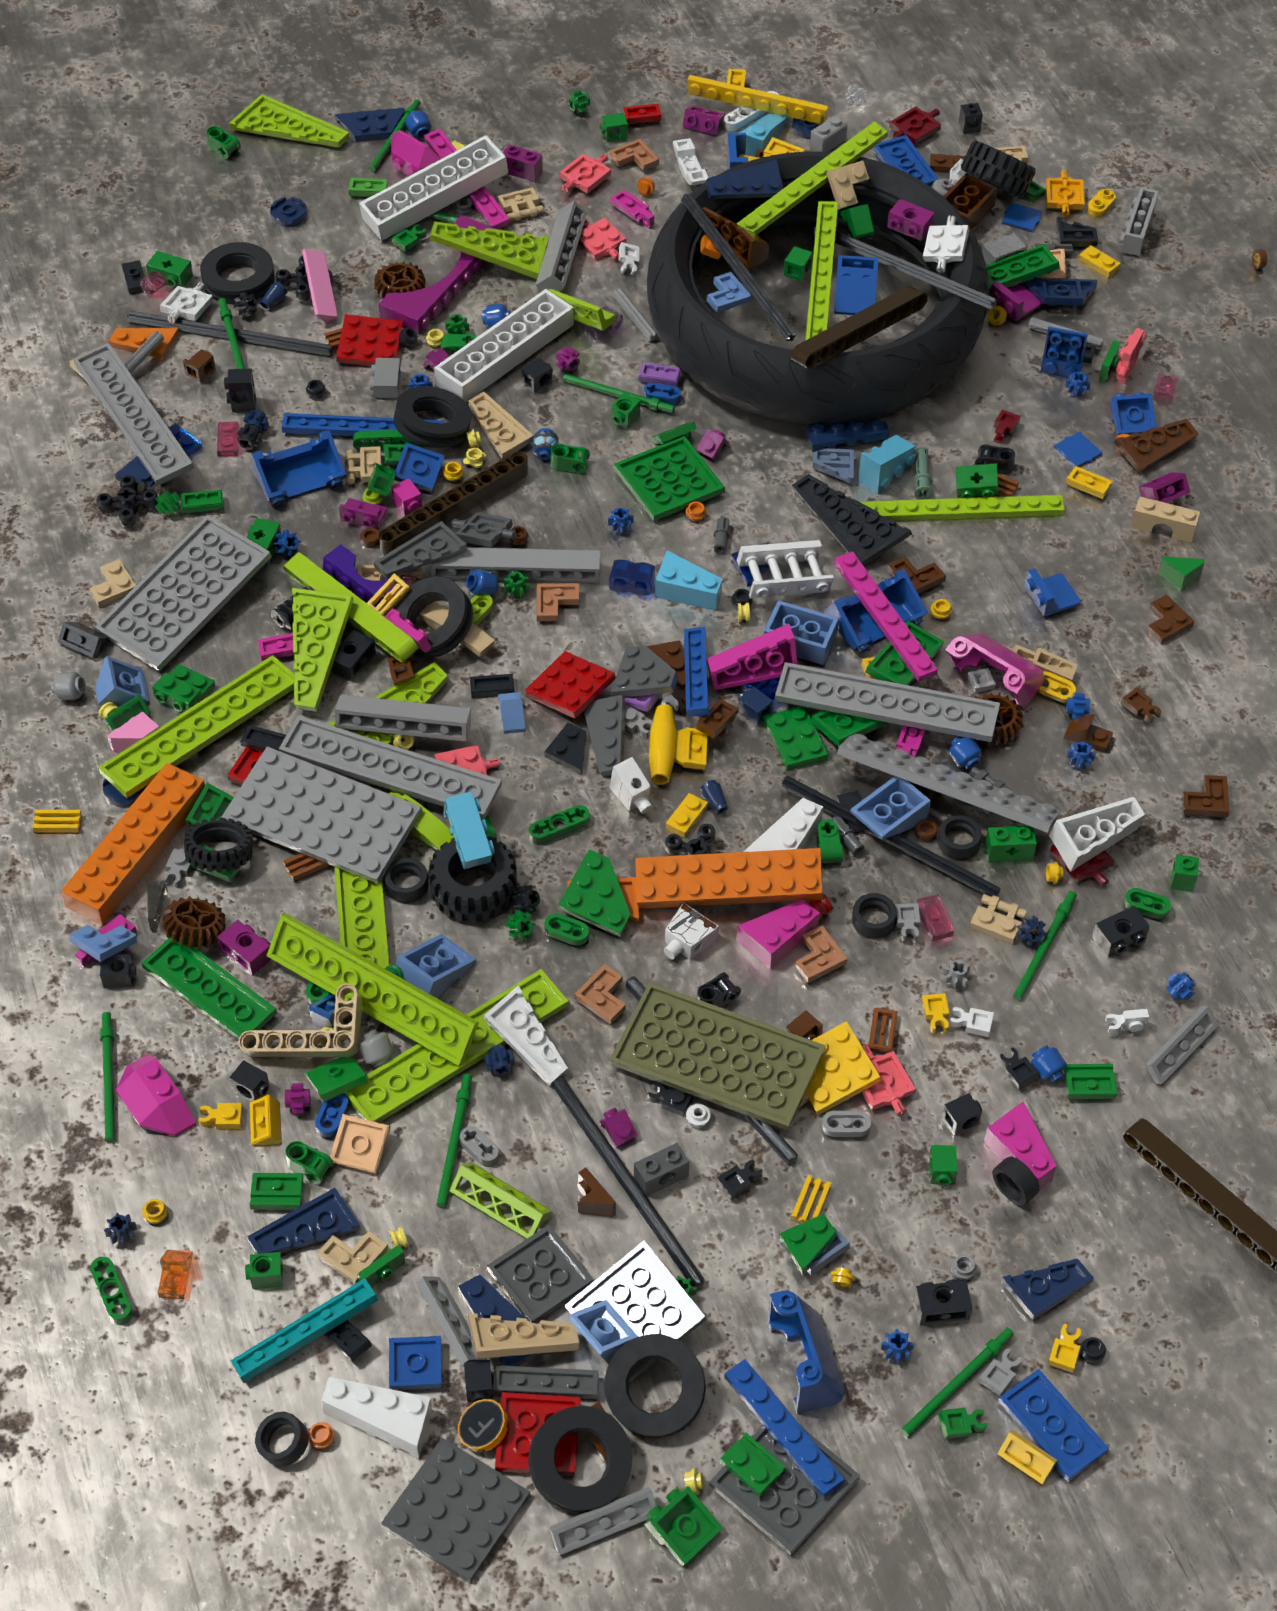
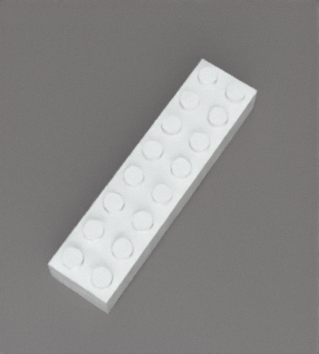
M485 135L360 202L362 218L378 238L383 241L507 174L506 157Z
M547 289L543 290L434 367L435 385L458 395L467 402L573 326L574 307Z

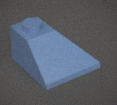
M106 656L95 686L98 704L103 706L107 702H113L117 707H120L136 695H141L145 704H147L149 697L142 669Z

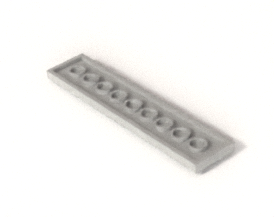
M109 342L73 358L75 366L157 486L194 469L192 461Z
M787 662L784 664L775 694V701L988 742H992L1000 708L999 702Z
M297 716L279 748L280 752L313 765L443 807L445 798L472 791L474 799L478 798L481 811L479 815L481 819L486 818L502 786V780L302 716Z
M861 734L851 735L838 748L837 755L1047 833L1056 820H1058L1060 810L1055 809L1051 804L1035 802L1029 796L1016 795L1008 788H997L986 780L978 781L970 778L971 776L967 773H957L951 771L945 765L932 764L924 757H913L902 749L894 750L887 747V744L883 742L867 740V737Z

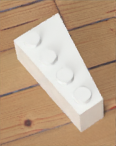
M1131 797L1056 820L1049 836L1071 872L1137 830L1145 814L1135 797Z
M802 798L743 852L805 849L817 831L819 823L822 821L823 806Z
M328 1377L321 1400L324 1414L353 1428L357 1427L365 1431L367 1435L374 1438L378 1437L388 1442L390 1446L397 1449L401 1448L409 1452L411 1456L419 1459L432 1414L430 1397Z

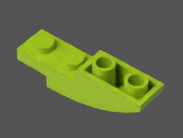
M393 790L389 793L421 806L422 813L411 829V833L436 850H440L442 844L446 841L450 843L451 839L454 838V835L451 836L449 828L414 799L406 794L402 796Z

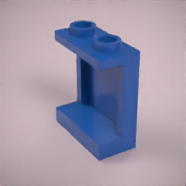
M728 133L727 170L748 162V157H739L741 154L746 155V133Z

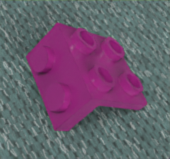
M998 281L991 284L990 296L996 299V306L1003 307L1006 310L1007 316L1015 322L1042 305L1038 298L1020 284L1008 288Z

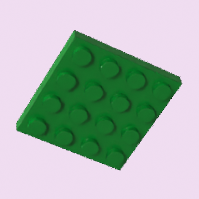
M685 436L614 463L616 473L653 521L684 510L692 502L701 503L725 493V486Z

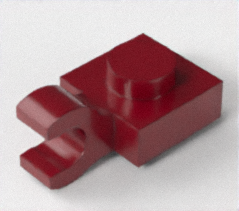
M1002 409L994 422L996 436L993 441L1002 443L1006 432H1014L1021 416Z

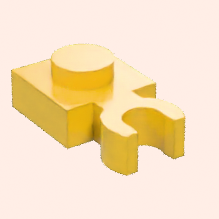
M946 993L922 995L921 1002L925 1020H931L930 1032L935 1034L936 1026L940 1025L943 1027L944 1033H947L949 1027L947 1018H949L950 1013Z
M217 1103V1109L201 1106L200 1113L202 1115L207 1114L208 1116L206 1118H199L200 1126L207 1127L215 1123L216 1129H241L242 1103Z
M1064 1324L1060 1332L1061 1339L1055 1338L1048 1365L1073 1373L1081 1347L1075 1343L1080 1338L1081 1329L1077 1328L1075 1335H1069L1066 1332L1067 1324Z

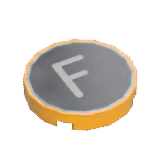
M482 1399L474 1402L466 1408L460 1417L458 1436L461 1442L474 1452L492 1450L502 1441L507 1433L508 1414L494 1400Z

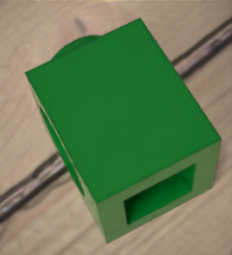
M624 113L602 116L600 132L601 135L605 136L607 142L628 138V123Z
M794 246L785 259L784 276L802 282L811 268L812 252Z
M623 393L611 406V422L627 429L640 415V400L626 393Z
M376 463L368 481V489L387 496L395 479V470Z
M1176 854L1171 872V889L1194 891L1198 878V857Z
M931 1145L929 1154L930 1183H937L939 1185L955 1184L958 1172L956 1145Z
M280 1252L250 1254V1264L245 1265L246 1280L251 1281L252 1289L283 1287V1262ZM262 1269H269L265 1273H259Z

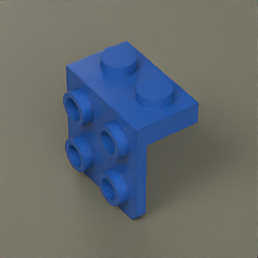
M1035 568L1027 570L1024 588L1044 617L1080 605V598L1063 574H1056L1042 579Z

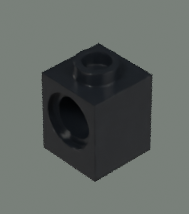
M969 103L961 105L958 123L963 134L981 132L983 113L979 104Z
M541 358L521 368L522 383L533 393L553 383V369L549 363H546Z
M130 954L113 955L101 961L100 978L103 988L132 987V977H136L137 969L136 963L131 961Z
M244 1060L229 1077L232 1091L250 1101H255L265 1096L269 1090L270 1085L267 1073Z
M968 1093L944 1104L942 1118L955 1136L980 1124L982 1107Z
M490 1360L464 1362L467 1403H474L482 1399L493 1400Z

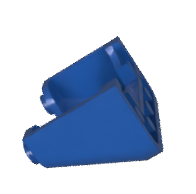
M330 430L320 432V438L315 441L314 438H311L309 443L273 454L269 451L266 456L263 455L261 450L252 453L250 464L268 502L274 505L285 502V499L330 485L332 487L339 486L346 478V472Z
M905 569L895 572L894 577L886 578L877 584L904 623L910 621L915 625H919L923 622L922 618L928 614V611ZM857 595L844 599L842 597L824 610V614L839 618L838 633L854 651L859 650V652H862L871 647L870 643L885 637Z
M791 1291L771 1293L767 1320L771 1333L776 1332V1330L780 1331L786 1336L787 1341L799 1338L807 1360L800 1363L796 1370V1379L799 1385L797 1397L793 1400L796 1413L801 1414L838 1404L844 1395V1385L820 1314Z

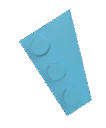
M898 435L882 442L883 446L879 448L876 446L872 447V452L861 453L858 482L877 494L883 488H887L895 477H899L907 466H911L916 459V446Z
M667 550L655 580V597L716 611L722 594V578Z
M472 791L445 798L443 812L445 819H449L451 825L449 830L451 836L454 835L456 849L464 869L491 862L492 854L495 853L492 841H488L485 834L488 832L486 821L481 819L479 815L481 811L478 798L474 799Z

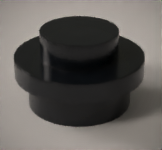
M411 328L401 330L399 339L402 344L410 347L415 346L418 338L417 333Z
M311 380L307 384L306 393L312 398H319L326 392V387L320 380Z
M738 589L732 595L731 601L735 607H738V603H741V605L749 603L750 606L753 598L749 597L750 592L747 589Z
M1090 1337L1081 1343L1080 1354L1087 1362L1098 1363L1104 1359L1106 1347L1099 1338Z

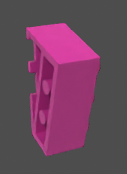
M803 899L738 925L737 942L771 969L803 942V934L818 927L820 913Z
M1024 1101L987 1127L984 1143L1002 1161L1006 1157L1012 1156L1025 1163L1037 1178L1040 1189L1053 1180L1057 1165Z

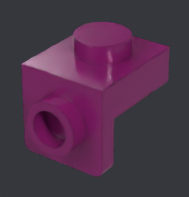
M442 347L436 352L432 350L426 355L425 359L427 361L422 366L426 368L430 365L434 370V367L450 356Z
M707 429L696 451L715 460L722 446H727L729 442L725 439L726 435L715 429L713 432Z
M616 1107L604 1112V1118L598 1121L600 1125L605 1126L614 1147L638 1136L625 1109L617 1111Z

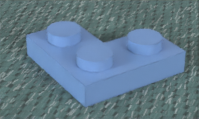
M731 272L714 277L713 284L719 291L708 294L707 302L716 313L751 302L752 295Z
M87 924L69 934L71 943L100 962L137 943V935L122 925L102 934Z

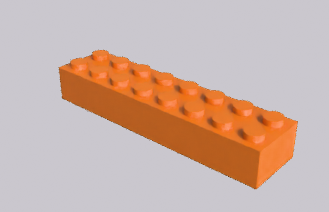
M166 763L60 891L64 906L103 926L184 826L186 818L205 787L204 780Z
M820 848L635 858L636 903L639 909L681 907L683 903L691 907L788 902L802 899L804 901L824 900L822 854Z

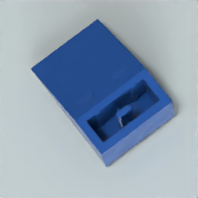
M838 255L834 314L854 315L875 304L878 258Z
M1048 326L1040 372L1070 377V374L1081 372L1088 334Z

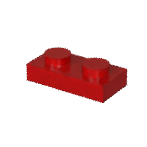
M658 103L623 107V113L628 124L662 121V114Z

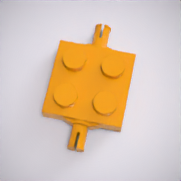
M1063 169L1060 172L1061 177L1046 178V208L1062 209V216L1065 217L1066 213V217L1070 215L1069 209L1084 210V180L1068 178V170L1065 169L1064 174Z

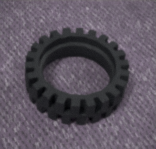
M210 818L209 822L206 819L202 820L201 824L196 822L194 827L190 826L188 831L185 832V858L193 867L198 866V869L202 871L207 868V872H212L213 869H216L217 872H222V869H225L228 872L231 871V867L236 870L240 868V865L244 866L246 861L251 859L253 852L251 830L245 824L242 825V822L237 821L234 823V819L230 818L228 821H225V818H220L219 821H216V818ZM215 839L230 840L238 844L233 848L220 851L208 850L199 846L201 843Z

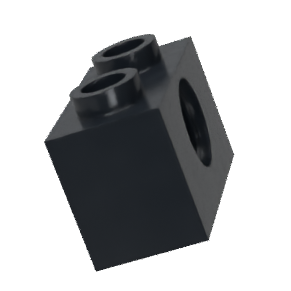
M252 368L228 369V378H224V388L229 391L226 393L227 404H231L232 412L256 410V391Z
M352 630L348 636L342 639L330 672L352 682L376 654L375 640Z
M1132 906L1096 923L1092 937L1107 957L1115 953L1120 954L1134 944L1139 945L1143 943L1147 938L1150 925L1135 906Z
M952 1279L938 1284L925 1282L916 1286L914 1301L919 1325L970 1320L972 1303L967 1280L959 1281ZM938 1298H944V1299H946L948 1302H947V1303H942V1302H939L937 1299H938Z

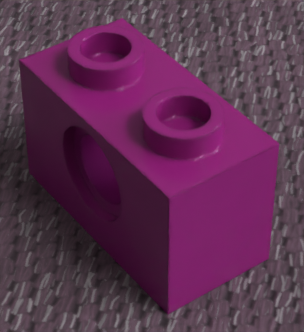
M510 144L504 150L503 154L506 157L508 167L507 174L535 183L543 172L542 154Z
M899 199L889 211L887 227L922 241L928 234L929 226H933L935 213Z
M1171 472L1139 486L1141 497L1168 503L1190 493V488L1185 473Z
M236 920L217 936L220 950L252 976L271 960V958L267 957L271 945L266 938H260L255 934L253 928L248 924L244 925L239 920Z

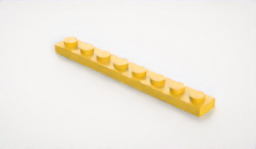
M693 75L688 77L687 94L818 124H824L828 117V106Z

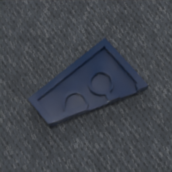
M1077 1258L1049 1265L1048 1268L1033 1271V1269L1024 1271L1023 1274L1013 1277L1011 1275L1004 1276L1001 1282L1029 1317L1034 1320L1092 1283L1094 1277Z

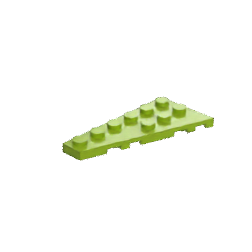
M263 94L229 123V129L338 148L350 138L348 131Z
M434 222L429 240L537 279L549 236L542 235V238L533 237V234L529 233L523 236L516 235L513 231L489 228L482 231L476 230V227L469 226L466 229L459 228L457 224Z
M292 588V611L294 613L293 652L295 656L294 705L297 709L317 712L354 599L350 595Z
M434 662L415 673V679L393 686L374 698L427 704L448 681V675ZM335 721L328 725L335 727ZM339 728L387 744H391L394 741V734Z

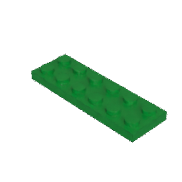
M172 938L167 939L141 963L144 970L238 1041L242 1033L249 1030H260L277 1014V1009L195 947L190 949L186 945L180 947L179 942L172 943Z

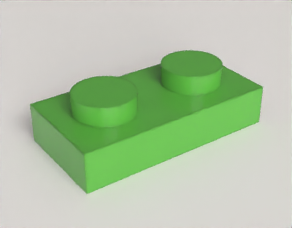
M350 178L349 196L371 197L386 189L388 181L387 179Z

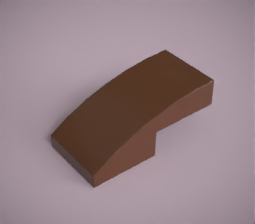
M394 657L388 659L389 670L395 686L415 679L410 657L404 663H401Z

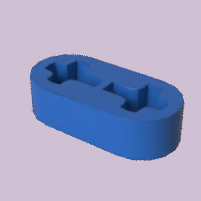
M648 383L644 387V397H654L661 399V402L677 405L681 399V391L675 386Z

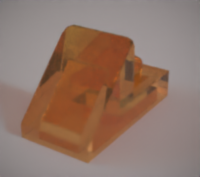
M167 1249L161 1257L162 1273L158 1288L159 1298H185L193 1251Z

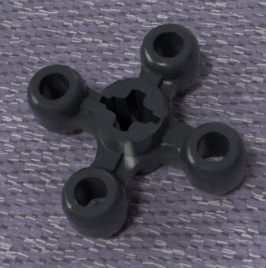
M302 255L298 260L299 266L296 268L295 273L292 274L286 269H280L276 273V282L281 283L284 287L289 286L291 283H296V298L301 302H305L310 299L311 292ZM328 269L332 285L334 281L333 273Z
M125 475L120 479L121 489L118 491L117 497H112L108 493H101L96 499L97 507L101 512H109L113 507L120 508V524L127 528L135 524V513L138 511V506L144 505L147 509H155V506L158 504L156 500L158 494L153 490H147L143 495H136L137 484L135 478L131 475Z
M708 823L702 824L699 827L698 839H692L688 843L682 841V838L677 834H670L665 839V850L672 855L678 853L683 855L724 853L720 851L711 853L707 849V845L712 843L716 836L715 828Z

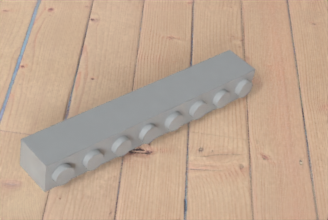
M467 548L466 551L431 563L432 577H445L450 580H467L470 573L481 569L494 573L498 581H504V578L508 579L510 573L521 572L524 577L529 578V582L600 583V550Z

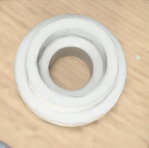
M694 1104L688 1108L686 1119L695 1128L704 1127L710 1121V1110L705 1105ZM695 1113H701L703 1115L696 1116Z

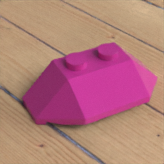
M400 130L391 135L392 164L395 169L411 176L440 160L438 155L427 145Z
M147 1054L126 1066L116 1092L140 1127L176 1137L196 1125L183 1096L157 1058Z

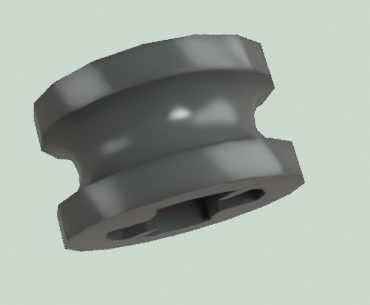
M463 197L455 202L458 214L467 215L472 212L473 207L470 198Z

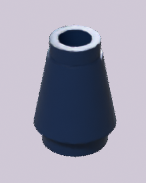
M279 282L271 284L260 301V305L265 310H269L286 298L287 289Z
M716 780L704 783L700 788L701 796L717 814L727 811L729 807L721 784L717 783Z

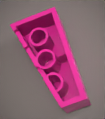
M787 624L707 658L708 672L713 689L719 690L781 677L785 662L797 664L795 637L790 625Z

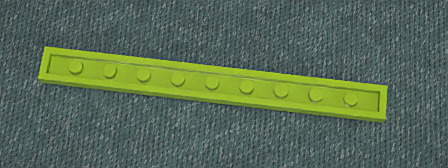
M875 121L737 224L755 234L760 233L828 182L826 172L852 164L887 138L888 131Z
M818 201L806 340L828 329L838 202Z
M1062 495L861 502L879 512V515L894 521L1064 515L1065 511Z

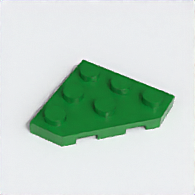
M589 849L561 898L558 909L620 937L630 920V911L610 858Z

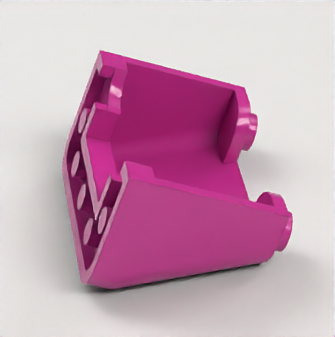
M979 633L956 637L945 649L953 667L961 672L968 666H974L978 669L984 660L1005 673L1003 683L1009 691L1014 693L1016 705H1020V708L1025 710L1044 682L1042 669L985 634Z

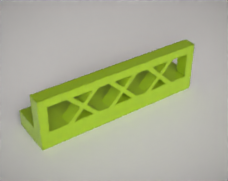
M553 289L548 290L574 307V320L602 331L617 321L615 314L605 311L601 307Z
M473 1162L460 1166L449 1190L527 1239L537 1233L541 1223L549 1220L553 1212ZM463 1177L470 1181L472 1192L466 1193L459 1189ZM487 1191L490 1193L493 1204L485 1205L482 1203L479 1192ZM503 1203L510 1205L513 1216L509 1218L503 1216L499 1205ZM526 1215L534 1220L530 1231L522 1227L520 1217Z

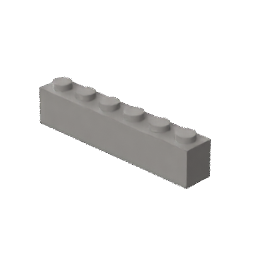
M575 200L558 211L535 284L541 292L545 289H553L559 292L565 287L587 212Z
M340 695L335 707V727L466 741L471 727V708Z

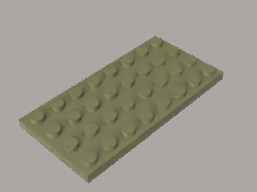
M649 982L610 1058V1065L789 1131L824 1055L826 1045Z

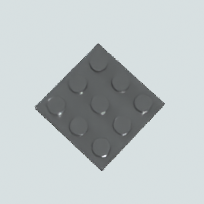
M549 1225L487 1265V1271L522 1315L531 1323H537L577 1296L593 1282V1278Z

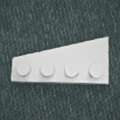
M517 986L489 1010L483 1019L550 1086L555 1079L567 1071L568 1067L553 1042H550L544 1027L538 1022L532 1007L523 997L520 987Z

